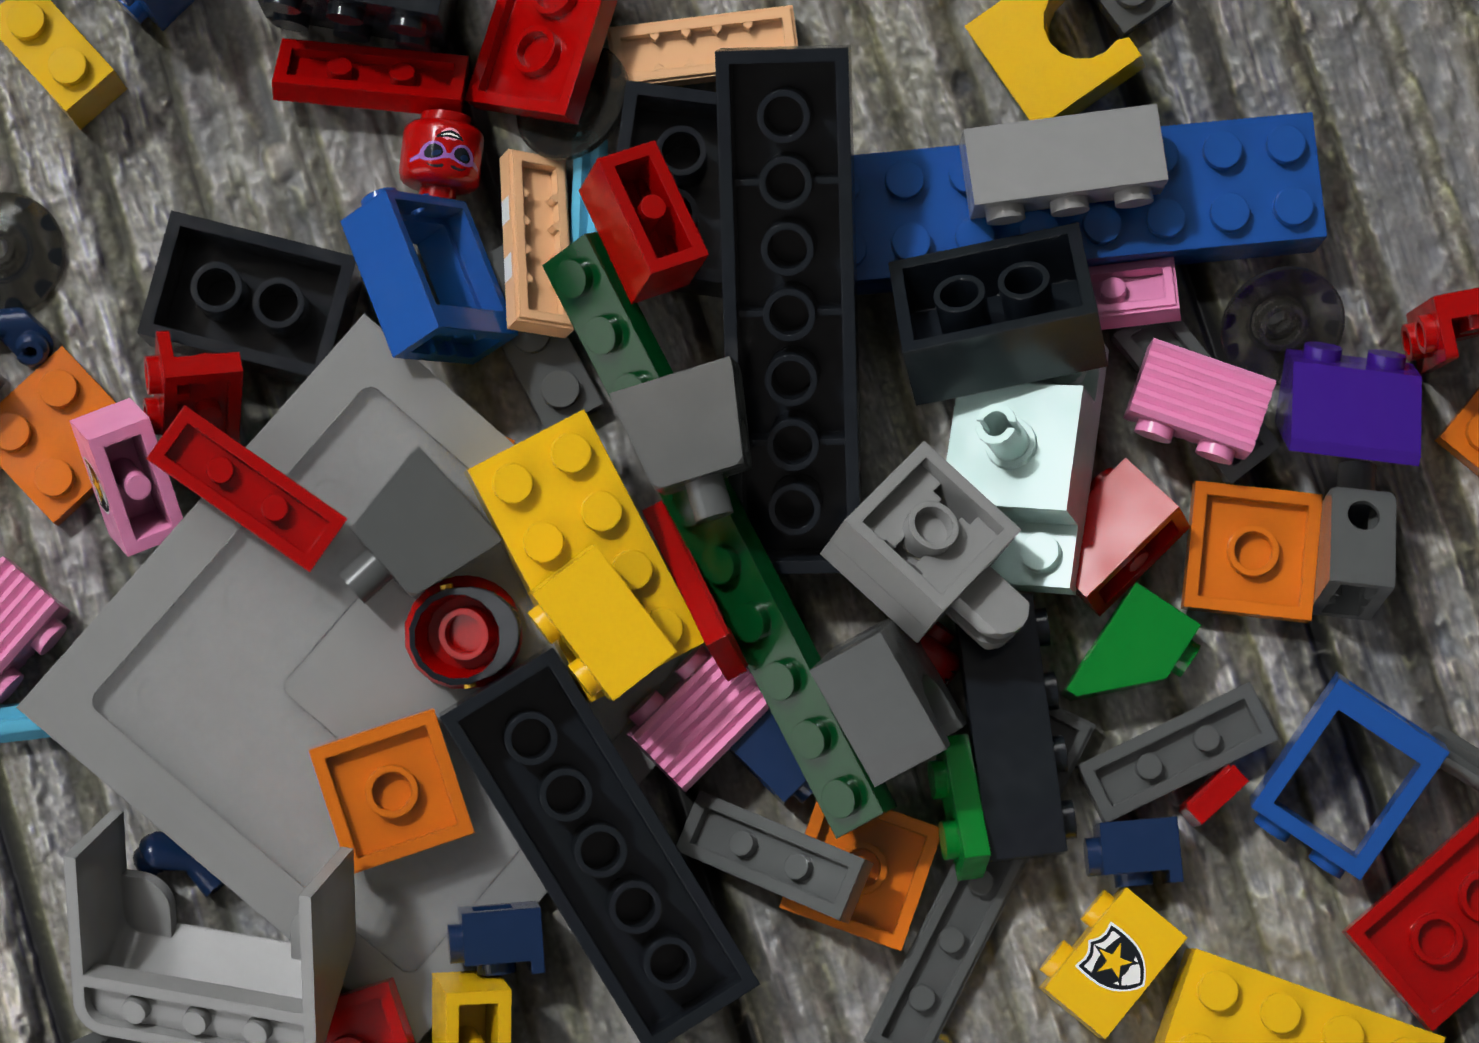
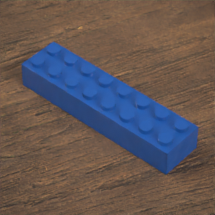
M1313 112L1161 126L1169 180L1161 194L1153 195L1154 201L1152 203L1125 209L1116 208L1114 200L1089 203V211L1067 217L1051 216L1050 209L1025 212L1026 218L1024 220L1006 225H988L986 217L970 219L959 145L854 155L857 295L893 292L888 262L1077 222L1080 227L1088 267L1174 257L1175 265L1315 252L1327 238V228Z

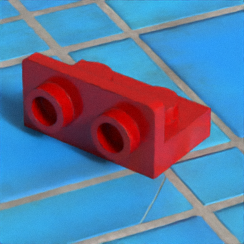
M1479 287L1433 296L1406 314L1408 324H1403L1401 327L1403 349L1409 362L1416 361L1420 375L1434 372L1457 359L1459 353L1456 341L1479 336Z
M169 330L156 331L155 355L144 356L146 389L148 395L154 394V397L143 398V411L149 416L155 435H158L160 440L185 405L239 442L243 367L240 352L201 353L192 356L174 357Z

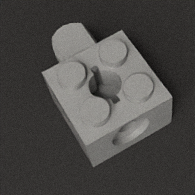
M925 441L843 521L820 553L916 643L946 613L984 649H996L1002 647L1014 637L1015 633L1023 627L1029 615L1030 605L1028 600L990 567L1022 529ZM901 541L905 548L909 551V553L913 554L917 558H920V560H916L910 555H908L906 551L903 549Z

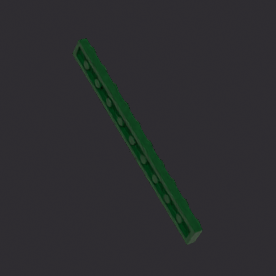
M598 232L584 234L542 265L609 397V393L673 374L638 303H630ZM728 477L724 479L734 513L705 523L695 522L686 490L669 495L659 493L686 547L689 548L711 594L714 596L727 627L731 629L748 663V668L836 839L898 807L885 782L874 787L809 672L821 660V657Z

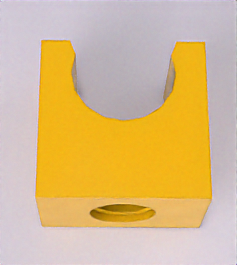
M1000 0L964 26L1028 120L1079 114L1145 68L1141 53L1129 37L1116 40L1106 52L1092 58L1075 59L1060 53L1050 43L1049 25L1055 11L1066 0Z

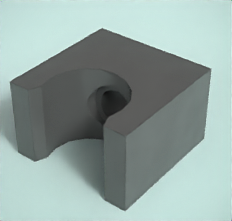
M890 618L835 646L809 670L874 787L946 750L950 746L947 736L963 728L967 723L921 642L916 643Z

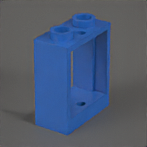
M386 187L367 194L361 200V207L340 221L393 358L474 365L519 335L518 331L507 329L506 301L466 201L429 196V193L421 195L397 191L396 188ZM413 244L418 246L440 305L436 304Z
M1336 671L1250 796L1251 808L1258 812L1254 821L1262 829L1283 842H1287L1289 837L1293 835L1311 847L1313 850L1308 855L1309 859L1334 877L1341 879L1345 871L1361 881L1450 751L1444 742ZM1338 710L1416 761L1354 851L1276 800Z

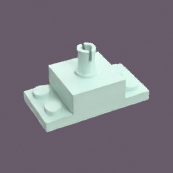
M1104 344V346H1105V352H1106V357H1107V361H1108L1109 350H1108V348L1106 347V345ZM1107 367L957 397L955 399L946 461L1022 529L990 566L1017 591L1076 595L1075 585Z

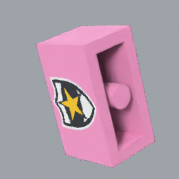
M127 398L69 420L110 537L128 557L160 545L183 519L169 475L146 459L158 443L149 416L131 398Z

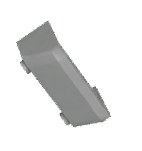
M111 809L63 856L73 1006L78 1018L87 1028L100 1035L143 1043H325L356 942L354 848L341 846L298 895L299 912L291 923V942L177 923L176 902L168 885L151 873L127 869L124 811Z

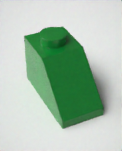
M1137 582L1134 583L1127 590L1060 695L1069 701H1075L1159 684L1168 677L1170 672L1181 677L1201 647L1200 644L1192 640L1201 624Z

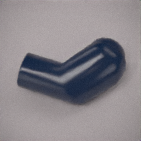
M24 308L0 309V340L17 356L16 359L21 364L28 367H36L43 364L53 353L54 343L50 332Z
M156 831L143 837L139 847L134 851L133 862L138 871L148 872L155 876L163 871H185L206 898L225 885L162 831Z

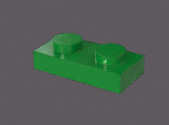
M968 734L947 736L950 746L937 754L936 760L928 762V781L931 796L934 800L942 799L946 817L945 821L939 822V841L944 860H954L957 881L983 878L991 852Z

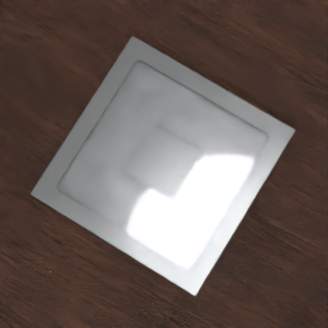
M363 314L246 447L348 518L311 572L299 566L201 498L16 708L289 940L292 920L299 912L298 895L340 848L308 749L434 708L475 833L354 874L356 942L343 985L351 991L394 977L415 1042L418 1043L432 1027V973L477 971V966L465 967L464 963L450 964L447 924H459L458 907L536 901L538 903L547 893V890L439 717V713L481 687L474 689H451L431 682L415 668L405 648V621L413 603L424 591L414 597H410L393 578L364 604L338 574L367 549L352 533L350 528L408 455L418 446L421 447L492 527L464 471L514 446V444L421 362L413 359L393 358L382 328L366 314ZM501 542L435 583L437 584L455 576H477L496 583L511 596L522 620L523 641L520 652L508 671L549 645L555 649L563 662L554 643L550 644L528 616L527 612L534 608V605ZM705 642L702 643V645L708 650V648L705 645ZM697 647L657 667L616 700L612 701L603 696L592 703H588L638 786L656 765L626 735L636 725L628 716L654 690H657L664 697L681 680L675 669Z

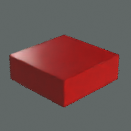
M1228 764L1223 766L1179 805L1180 809L1178 812L1192 827L1200 826L1240 791L1249 780L1235 765L1230 766Z

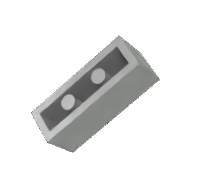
M1157 104L963 129L959 143L970 219L986 217L988 225L1016 223L1026 218L1025 212L1050 209L1051 216L1053 217L1074 216L1089 211V203L1114 200L1116 208L1140 207L1154 201L1153 195L1161 194L1169 180Z

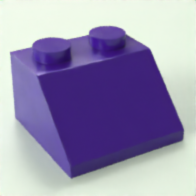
M1305 342L1303 350L1286 348L1275 424L1289 451L1419 466L1422 432V376L1412 363H1406V355L1389 350L1371 349L1368 350L1367 358L1342 355V347L1323 342Z

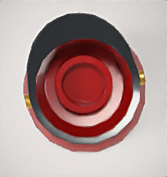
M455 576L427 588L413 603L405 621V648L415 668L431 682L451 689L483 687L506 673L515 662L523 641L522 620L514 600L496 583L477 576Z

